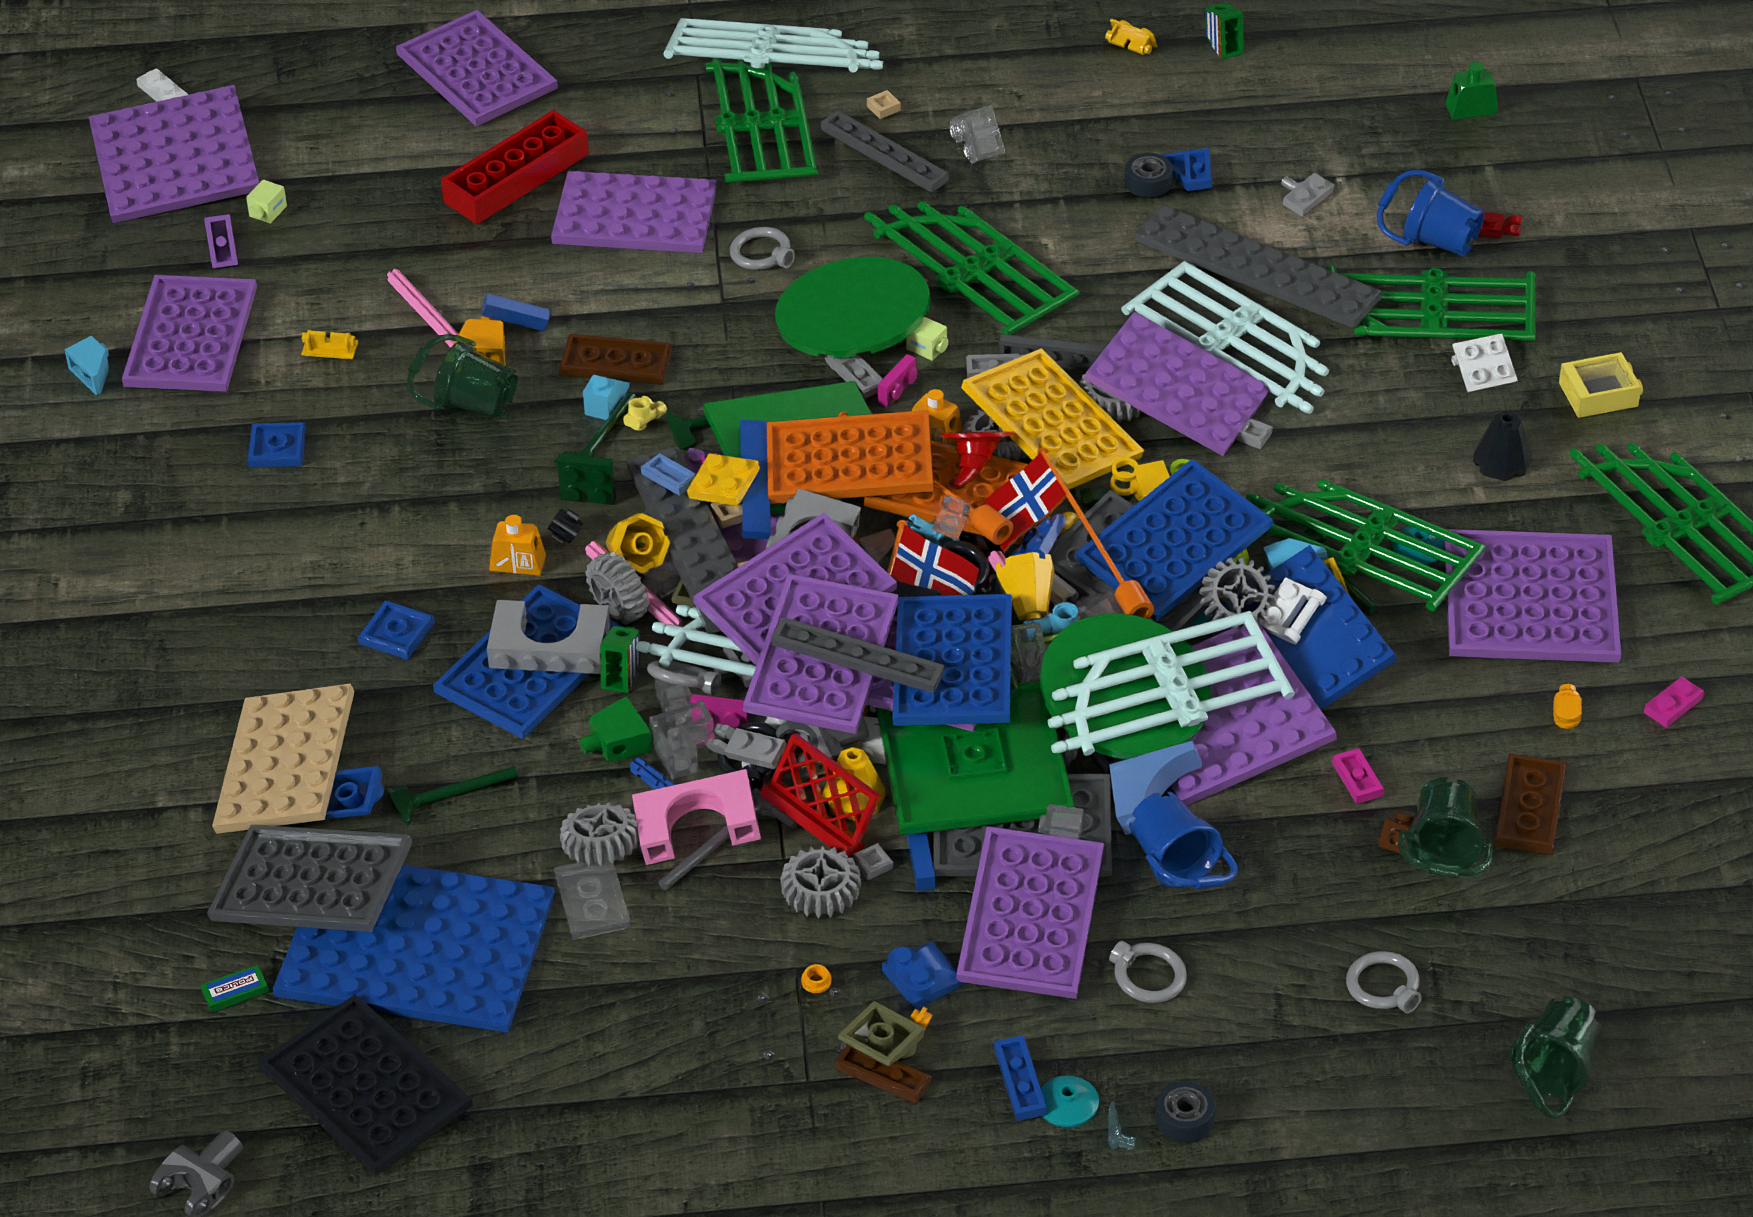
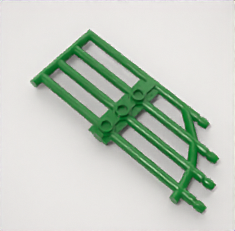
M712 58V62L705 63L706 72H714L721 109V115L714 116L717 133H722L726 137L732 173H725V183L817 176L818 170L797 73L791 72L789 81L773 73L771 62L765 63V67L762 69L754 68L747 65V62H744V60L737 59V63H722L721 58ZM724 72L739 73L745 113L735 114L731 112ZM749 75L765 80L770 111L759 112L755 109ZM776 86L792 94L795 109L784 110L779 106ZM799 127L807 167H791L785 128ZM771 129L775 132L782 169H766L760 130ZM746 131L750 133L757 171L742 172L735 137L736 132Z
M920 201L917 206L926 215L911 217L901 208L892 204L888 210L899 220L889 224L872 212L868 211L864 215V218L877 228L873 230V235L876 239L884 236L889 237L935 272L937 276L934 277V280L944 291L950 293L960 291L1005 326L1002 328V334L1004 335L1016 333L1080 295V291L965 206H959L957 209L961 216L941 214L928 203ZM939 224L974 250L976 254L964 257L927 229L925 225ZM960 227L977 228L993 239L995 243L984 246ZM911 228L956 262L957 265L945 268L897 231ZM1016 256L1063 291V293L1053 298L1006 261ZM998 268L1044 304L1033 309L988 275L987 272ZM971 281H981L1022 312L1024 316L1013 320L967 284Z
M1335 266L1327 267L1328 270L1337 273ZM1438 268L1422 271V275L1338 273L1363 284L1422 286V292L1381 291V299L1378 302L1421 303V310L1372 308L1360 321L1364 325L1355 327L1354 334L1478 339L1502 334L1504 340H1536V274L1534 272H1527L1525 278L1448 276V271H1442ZM1448 287L1525 289V296L1448 293ZM1448 304L1525 306V313L1447 311ZM1376 319L1421 320V327L1387 326ZM1447 321L1525 323V330L1447 328Z
M1631 442L1628 444L1627 449L1636 459H1620L1605 444L1599 443L1596 445V450L1604 457L1606 462L1593 464L1578 449L1572 448L1570 450L1571 458L1582 467V469L1578 470L1579 477L1581 479L1594 478L1645 526V528L1641 529V533L1652 546H1656L1658 549L1666 546L1715 592L1711 596L1712 602L1715 605L1753 588V575L1748 577L1698 531L1703 527L1710 526L1753 566V550L1719 519L1731 515L1752 535L1753 520L1679 453L1673 452L1670 455V459L1674 464L1652 459L1637 444ZM1617 470L1667 517L1659 521L1653 520L1604 473ZM1633 470L1651 471L1688 507L1676 511ZM1671 475L1693 480L1710 497L1698 501ZM1688 536L1738 583L1726 588L1676 540Z
M1319 479L1317 482V487L1323 490L1319 492L1304 493L1292 487L1288 488L1285 484L1276 483L1273 490L1287 497L1276 502L1263 497L1260 498L1253 493H1248L1245 497L1253 505L1263 509L1261 511L1269 517L1276 514L1343 542L1345 545L1340 551H1337L1275 524L1266 533L1283 540L1291 538L1323 547L1327 552L1328 559L1334 557L1342 574L1354 576L1359 571L1428 600L1426 608L1430 611L1436 610L1486 549V546L1335 483L1331 484L1330 481ZM1347 500L1372 510L1373 513L1368 518H1364L1328 502ZM1304 504L1360 528L1352 535L1290 508ZM1401 522L1469 550L1464 558H1461L1398 532L1394 528ZM1386 538L1456 568L1449 575L1379 545ZM1371 555H1374L1439 582L1442 585L1435 592L1368 564L1366 561Z

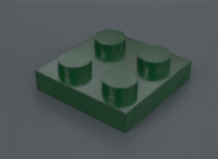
M570 454L558 455L557 468L561 500L614 505L616 493L612 458Z

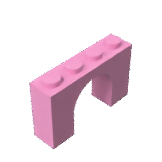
M746 769L632 795L639 841L646 865L675 859L671 840L672 827L681 816L693 810L711 809L721 813L726 818L732 846L761 839L752 789Z

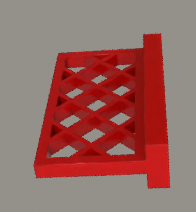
M797 733L791 734L770 784L763 785L760 792L763 798L831 849L835 847L837 853L845 851L847 857L863 850L865 844L861 840L881 798L879 793ZM797 745L803 749L804 762L797 763L794 751ZM820 761L824 765L826 777L818 779L814 762ZM807 765L810 781L802 783L798 767ZM791 769L795 785L792 787L782 782L786 770ZM836 777H841L845 780L848 792L839 794L835 780ZM827 780L831 797L823 799L819 782ZM812 785L815 802H809L806 799L803 787ZM862 792L870 798L866 808L860 810L856 793ZM849 796L853 812L844 815L840 798ZM833 801L836 813L835 818L827 815L824 802ZM854 816L857 827L854 834L848 831L845 818Z

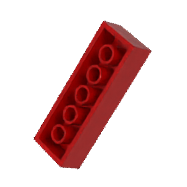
M552 110L441 178L443 202L477 225L588 156L587 131L555 110Z

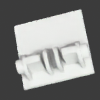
M1502 334L1452 344L1455 355L1451 357L1452 364L1454 366L1458 365L1468 393L1518 382Z

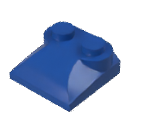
M379 766L337 770L325 820L368 816L374 803L384 794V786L381 783L383 773Z
M933 941L913 949L907 947L895 948L889 953L888 960L882 963L883 973L914 1009H919L966 984L956 980L957 969Z

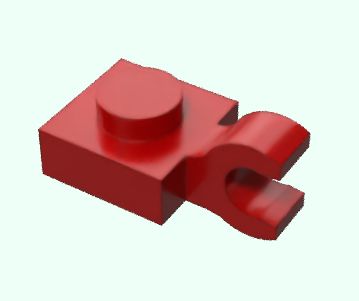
M1483 212L1485 218L1478 236L1501 238L1502 233L1520 236L1521 227L1514 225H1521L1522 216L1511 215L1505 219V214Z

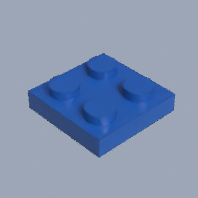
M1057 513L1050 519L1046 517L1039 523L1036 529H1030L1026 532L1022 540L1023 545L1018 547L1011 556L1035 552L1039 553L1040 558H1045V554L1050 552L1067 519L1060 513Z

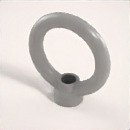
M756 227L739 234L730 246L732 260L740 267L750 270H762L775 265L787 269L792 265L795 258V252L793 249H790V241L787 235L772 227ZM770 237L780 243V247H776L772 255L765 259H748L740 253L741 246L754 238Z
M658 660L649 663L647 666V671L651 676L664 682L700 688L704 693L715 695L720 688L721 675L719 673L707 671L694 665L672 661L668 667L660 665Z
M1121 940L1116 944L1109 957V961L1115 964L1114 971L1117 983L1125 993L1136 1000L1147 1003L1165 1002L1176 997L1185 986L1187 972L1182 959L1174 951L1163 945L1140 943L1130 946ZM1154 955L1166 960L1172 966L1175 977L1169 987L1159 991H1149L1137 987L1130 981L1127 975V968L1133 964L1138 956Z
M1388 951L1368 953L1358 958L1347 972L1346 985L1348 991L1355 1000L1365 1006L1376 1009L1398 1007L1408 1014L1414 1011L1421 1001V994L1417 992L1420 981L1418 971L1409 959L1400 954ZM1387 963L1395 965L1405 972L1407 984L1406 986H1399L1392 996L1378 997L1362 990L1358 983V977L1365 968L1371 965Z

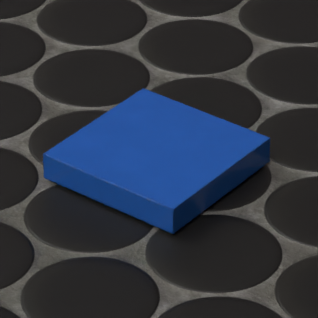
M253 423L247 459L248 467L302 466L306 423Z
M385 600L358 636L359 644L408 660L435 624L434 616Z

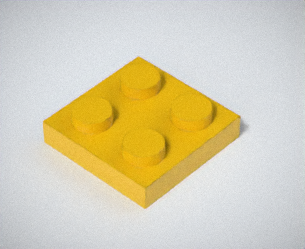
M709 453L687 490L689 499L739 506L760 470L758 461Z

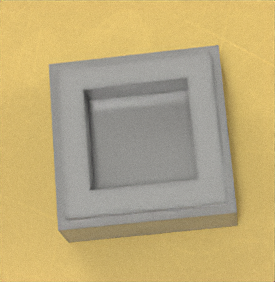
M1249 418L1237 435L1236 441L1261 449L1272 434L1273 426Z
M879 843L853 854L855 865L858 866L867 880L893 869V861Z

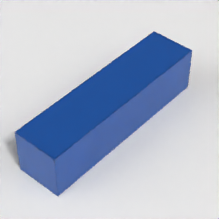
M486 294L482 304V316L544 331L549 321V309Z
M927 833L906 834L917 891L935 889V874Z

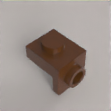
M1394 810L1384 821L1379 846L1405 855L1409 850L1411 838L1420 829L1422 819L1414 817L1412 812L1406 810Z

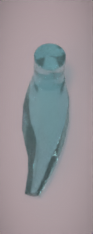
M1113 1101L1110 1103L1108 1114L1109 1145L1113 1150L1117 1149L1118 1146L1133 1150L1136 1138L1121 1134L1118 1113Z

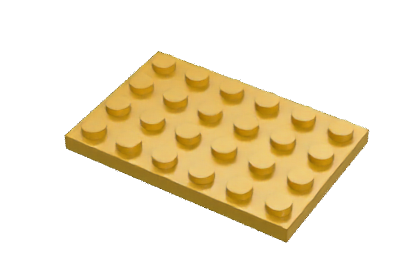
M1042 348L963 380L961 388L1003 431H1015V435L1009 437L1032 460L1038 455L1037 451L1039 448H1047L1048 457L1069 490L1111 472L1112 464L1118 458L1128 457L1136 461L1143 456L1144 450ZM1121 464V465L1117 466L1116 469H1118V468H1120V467H1122V466H1125V465H1127V464Z

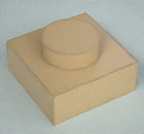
M888 90L867 98V107L879 119L901 111V103Z
M711 503V512L722 529L742 522L741 503L739 506Z

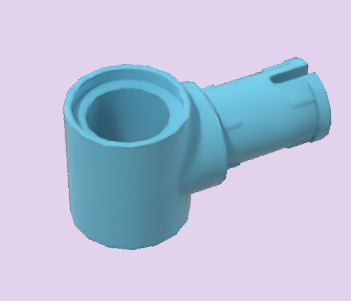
M914 514L909 517L913 523L906 521L910 529L937 545L947 541H959L957 534L943 522L929 523Z
M1060 603L1054 607L1053 613L1047 614L1046 617L1023 621V631L1026 639L1048 634H1059L1067 626L1078 621V608L1072 603Z

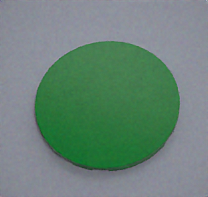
M856 257L822 265L796 279L780 296L775 310V318L780 335L793 348L817 357L824 354L833 355L834 358L856 357V353L871 351V354L885 350L911 335L922 324V318L925 314L929 312L931 299L926 280L913 267L889 258Z
M1128 614L1094 615L1067 626L1048 646L1040 669V690H1042L1048 712L1054 717L1075 711L1078 696L1054 701L1052 692L1083 682L1093 666L1089 665L1083 669H1076L1073 661L1077 658L1087 657L1094 653L1173 631L1149 619ZM1185 640L1170 644L1176 656L1194 652V649ZM1143 652L1115 659L1108 663L1099 678L1144 666L1148 662ZM1202 661L1182 667L1188 679L1208 674ZM1155 675L1093 691L1090 692L1087 707L1158 688L1160 685ZM1211 685L1194 689L1200 702L1211 699ZM1165 697L1087 719L1089 733L1169 711L1172 708ZM1176 720L1094 743L1093 746L1095 751L1100 754L1120 759H1130L1191 741L1198 734L1205 721L1200 722L1198 725L1181 727L1179 721ZM1076 722L1062 725L1069 732L1071 738L1078 736Z

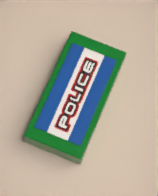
M258 965L200 985L211 1013L269 993L268 985Z

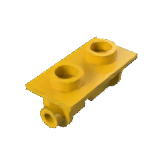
M1110 20L1113 29L1112 31L1108 30L1105 36L1109 43L1124 48L1127 42L1131 41L1128 45V50L1141 55L1150 54L1152 47L1157 48L1154 34L1150 30L1136 28L1124 20Z
M308 330L302 333V342H305L301 355L353 359L358 340H355V336H351L350 333L331 332L330 338H327L326 332Z

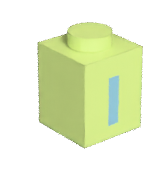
M262 180L246 197L249 216L270 224L287 207L284 186Z
M923 317L922 324L906 338V348L933 361L948 346L947 327Z

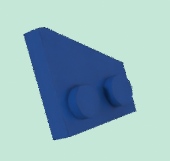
M1209 148L1161 154L1171 162L1173 166L1172 175L1187 191L1212 188Z

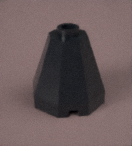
M1509 412L1495 415L1481 437L1474 452L1473 462L1476 466L1479 464L1480 472L1483 476L1508 481L1512 479V475L1519 474L1518 477L1526 474L1531 463L1532 451L1519 417Z

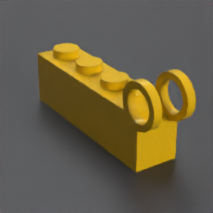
M1121 457L1112 464L1113 476L1111 477L1110 487L1119 495L1135 494L1137 504L1170 476L1163 460L1138 465L1134 459ZM1121 464H1129L1134 468V472H1118L1116 468ZM1115 481H1130V488L1121 489L1116 486Z

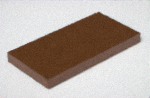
M569 334L559 366V375L591 378L593 375H598L625 382L663 385L672 353V343Z
M1509 753L1494 846L1553 855L1567 762Z

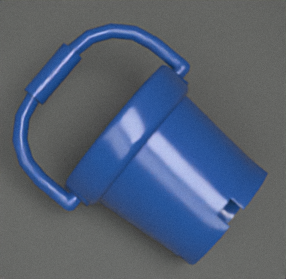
M1417 169L1406 171L1389 183L1378 203L1377 223L1383 234L1403 245L1408 246L1410 243L1418 244L1422 242L1464 257L1472 248V246L1467 245V242L1470 243L1473 239L1476 240L1485 218V214H1483L1485 210L1446 190L1443 185V178ZM1412 176L1428 178L1430 180L1423 185L1410 209L1404 226L1403 237L1390 231L1384 224L1383 213L1394 197L1400 182Z
M1167 792L1170 796L1162 797L1159 793L1152 794L1134 809L1132 814L1136 819L1134 825L1131 822L1129 823V828L1146 853V859L1157 881L1164 886L1171 888L1186 886L1194 887L1195 889L1223 886L1224 883L1232 881L1237 876L1238 865L1223 846L1219 831L1205 820L1199 819L1172 792ZM1222 855L1231 868L1230 872L1224 876L1222 874L1206 876L1215 867Z

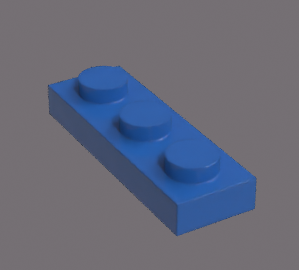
M1024 1035L994 1041V1051L1016 1121L1047 1115V1107Z

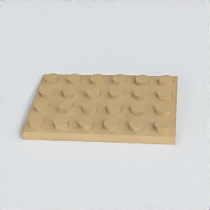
M351 683L245 698L212 825L216 834L248 830L250 825L281 826L325 820L354 696V689Z

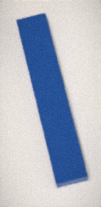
M740 420V458L756 460L760 467L742 499V538L769 539L771 535L770 499H768L767 421Z

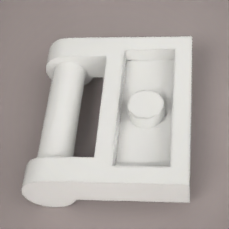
M1285 577L1274 594L1276 596L1275 600L1269 601L1273 607L1264 609L1267 616H1264L1265 620L1260 617L1258 619L1266 632L1296 645L1301 638L1299 634L1319 605L1322 606L1327 597L1316 589L1312 590ZM1308 600L1307 604L1305 605V607L1303 608V610L1301 611V613L1299 614L1291 628H1288L1293 619L1295 618V616L1297 615V613L1299 612V610L1301 609V607L1303 606V604L1305 603V601Z

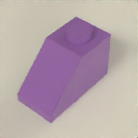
M230 214L204 218L212 269L238 265Z

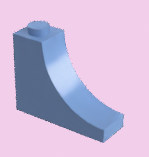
M1193 740L1109 764L1116 818L1125 835L1131 834L1129 823L1131 822L1134 825L1136 819L1132 813L1144 799L1155 793H1159L1162 796L1167 788L1177 779L1202 767L1201 757Z

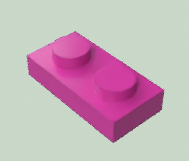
M906 354L878 384V404L888 407L895 399L897 400L901 396L902 391L909 384L914 383L917 377L915 357Z
M1681 676L1645 705L1644 713L1667 728L1701 701L1704 691Z
M692 694L690 701L692 722L714 725L725 724L730 727H739L749 723L750 717L749 713L743 712L744 700Z
M1359 748L1333 756L1332 765L1356 804L1383 797L1384 788Z

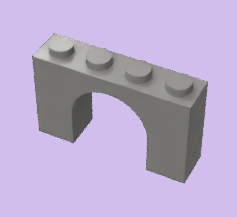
M798 488L794 498L788 499L785 516L779 517L776 525L775 536L770 535L766 549L824 512L853 539L859 527L861 507Z
M497 600L487 645L489 668L601 674L600 645L610 630L609 605L581 604L576 628L570 636L554 643H539L524 635L527 623L525 601Z

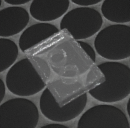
M585 862L583 864L573 863L554 867V875L572 940L631 928L629 914L614 863L610 864L608 862L603 863L602 866L599 864L589 866Z

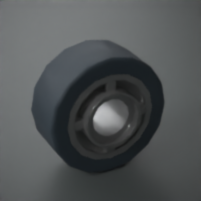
M1157 153L1137 154L1126 163L1125 185L1130 192L1140 197L1151 198L1161 196L1171 188L1173 166L1166 157Z
M1187 1081L1173 1083L1165 1087L1157 1098L1155 1119L1158 1129L1164 1136L1174 1141L1184 1143L1198 1141L1206 1137L1213 1129L1216 1104L1213 1095L1205 1087L1197 1083Z

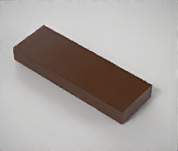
M848 1045L835 1062L836 1070L915 1104L918 1103L931 1083V1075L898 1061L890 1066H885Z

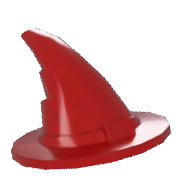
M1015 431L941 433V438H953L957 442L958 455L961 457L960 471L951 486L958 488L971 482L991 459L1002 437L1014 436Z

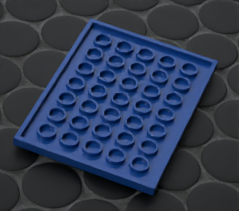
M402 865L372 932L296 928L273 987L274 996L338 1006L356 994L371 1009L378 1013L509 1032L555 896L554 887Z

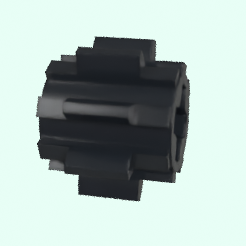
M560 509L547 529L552 532L551 537L561 544L563 541L570 544L581 529L583 522L578 520L579 515L568 509L566 512Z

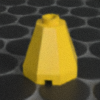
M637 513L616 524L608 534L606 545L609 553L615 552L617 555H621L624 561H629L630 566L636 569V573L644 574L650 571L649 569L663 564L670 541L668 536L664 535L663 529L665 528L661 521L643 513Z
M1031 552L1009 556L1005 559L1006 565L1001 566L1000 562L997 563L995 567L999 583L1006 594H1011L1012 607L1019 620L1029 621L1045 617L1048 614L1055 573L1051 555L1045 554V559L1039 557V553Z
M854 747L841 751L836 763L881 795L873 815L877 814L885 798V787L864 750ZM836 777L835 780L839 794L848 792L845 780L841 777ZM828 781L822 792L823 799L831 797ZM862 792L856 793L860 810L866 808L870 798ZM849 796L840 798L844 815L852 813ZM833 801L825 802V804L828 803L832 815L836 816ZM854 816L845 818L848 820L855 821Z

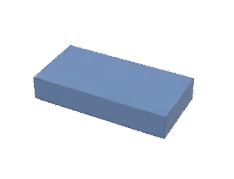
M660 453L641 466L642 475L679 496L688 490L696 476V473Z

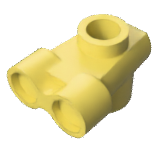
M647 396L634 398L628 403V413L623 418L624 424L634 430H644L647 427V423L663 416L667 411V407L663 402H653Z

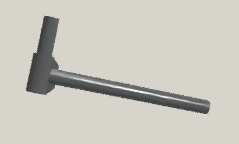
M758 788L752 790L756 815L774 816L791 829H795L798 826L797 822L760 795L761 790ZM727 825L659 881L660 887L664 890L670 888L730 838Z

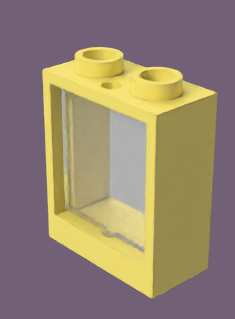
M1622 352L1561 364L1559 384L1578 418L1638 407L1640 395L1643 393V386L1641 381L1635 377L1631 363L1626 361Z

